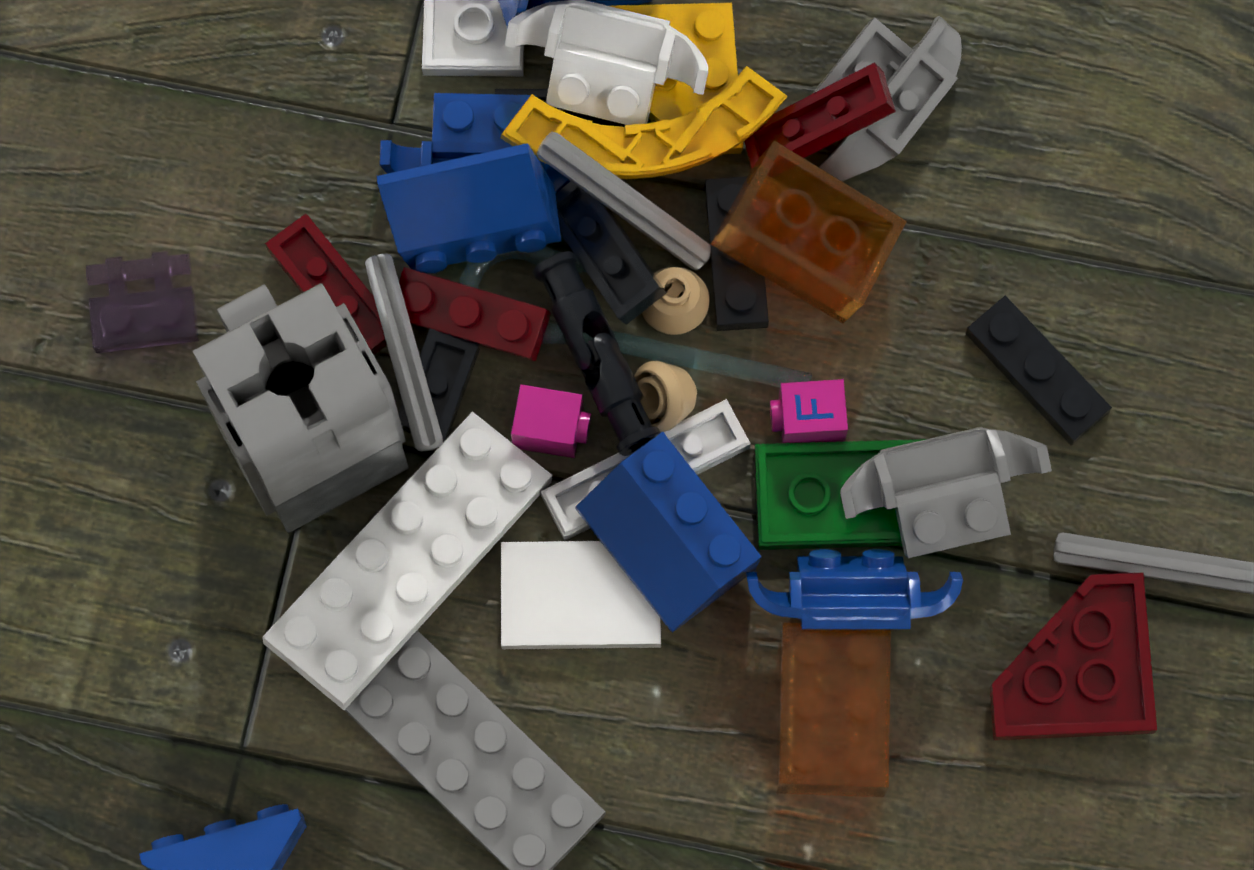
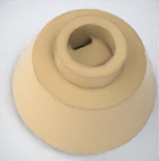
M667 267L654 272V275L665 291L668 292L642 312L646 322L657 331L670 335L684 334L699 326L707 315L710 300L708 289L703 280L696 273L682 267Z
M650 361L639 367L634 377L643 394L640 402L652 427L659 428L660 432L669 431L693 411L697 396L696 385L687 371L674 365L660 361Z

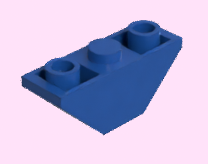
M287 804L276 805L257 812L258 820L237 826L235 819H229L204 827L205 835L184 841L182 834L157 839L151 843L153 850L139 853L141 864L148 870H282L307 826L304 816L298 808L289 811Z

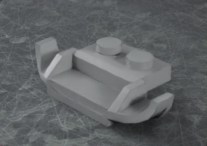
M937 16L931 23L932 26L925 36L912 48L874 17L813 92L815 93L875 62L884 72L896 110L895 113L845 137L818 167L837 184L875 169L899 155L958 79L956 75L961 62V37L942 17Z
M978 427L882 449L880 453L863 463L848 478L841 488L840 494L846 519L856 517L857 514L883 506L886 509L895 508L904 555L907 558H912L1011 535L1001 483L1011 481L1010 477L1029 473L1042 474L1051 472L1052 469L1047 445L1008 431Z

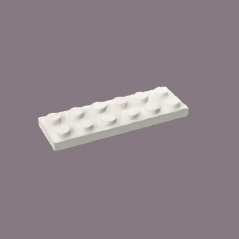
M471 412L263 635V644L340 708L345 710L541 495L540 491L546 489L551 484L552 474L478 415Z

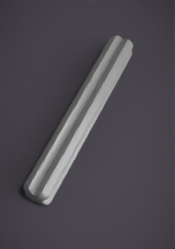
M551 132L543 139L537 151V155L541 160L691 269L699 270L707 262L711 254V245L557 132Z
M387 253L372 256L365 262L366 271L415 448L418 451H429L440 447L443 439L393 258Z
M1064 532L1058 533L1055 540L1053 556L1054 561L1058 564L1116 573H1144V577L1254 594V562Z

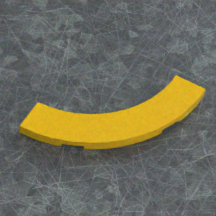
M746 66L723 91L688 114L671 120L667 119L622 127L592 123L593 121L567 114L531 94L502 132L501 139L512 146L528 143L538 160L544 162L537 155L539 145L549 133L557 132L620 179L653 178L678 173L702 165L727 153L763 126L785 102L788 96Z

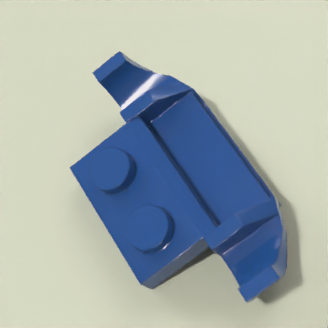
M434 93L432 141H422L421 148L396 145L391 140H381L380 166L388 174L512 147V145L501 139V134L531 95ZM539 161L553 182L555 193L570 182L568 178L550 165Z
M829 549L811 551L809 556H797V572H789V592L770 591L760 583L757 572H746L749 592L755 602L769 613L781 617L800 619L802 629H911V619L931 617L949 608L960 594L963 583L961 572H950L948 580L943 587L932 592H921L918 572H907L903 556H894L893 552L882 549L864 551L862 556H841L840 552Z

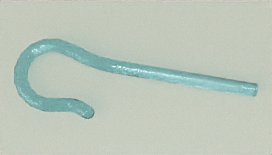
M545 247L536 252L526 253L517 250L498 254L493 260L484 263L468 261L459 279V283L479 289V283L484 273L496 263L507 259H523L538 265L553 255L562 252ZM578 260L575 265L578 273L586 272ZM548 323L541 345L567 344L558 324ZM612 331L621 353L776 387H780L781 383L808 382L812 378V373ZM583 333L586 343L593 339L588 334Z

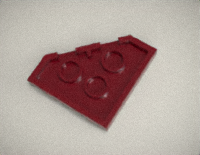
M1144 573L1090 575L1070 599L1054 614L990 686L993 740L1154 734L1157 731Z

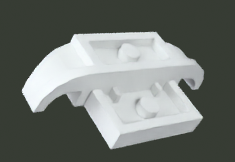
M586 0L548 2L520 13L508 22L504 46L511 48L519 45L545 47L544 56L554 58L546 103L552 107L625 125L647 124L655 84L664 85L666 79L670 78L691 86L693 93L704 95L708 76L706 59L687 36L670 26V21Z

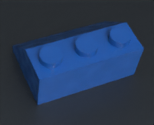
M528 143L377 176L379 192L397 251L412 270L423 273H437L443 271L447 265L465 261L484 263L493 260L498 254L517 250L526 253L536 252L545 248L547 244L561 241L555 186Z
M661 432L617 465L575 507L576 511L672 633L747 577L746 572H754L762 557L664 432Z

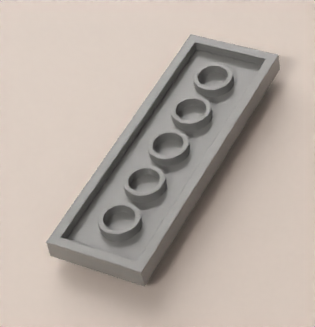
M418 630L345 709L379 745L507 870H553L606 815V812Z

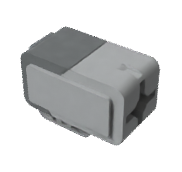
M322 283L279 306L275 303L266 285L263 284L217 309L227 333L193 350V354L205 376L197 380L196 383L223 438L266 516L276 512L286 532L290 533L408 469L402 443L406 442L391 386L346 305L343 303L336 307Z

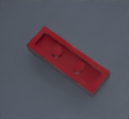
M874 62L774 113L763 126L744 141L752 171L763 179L895 113L896 110L882 69Z
M306 213L265 243L268 252L301 293L322 283L336 307L343 303L346 305L373 355L387 345L374 296Z
M406 267L403 268L399 284L411 325L427 330L433 329L484 347L536 362L552 312L532 304Z

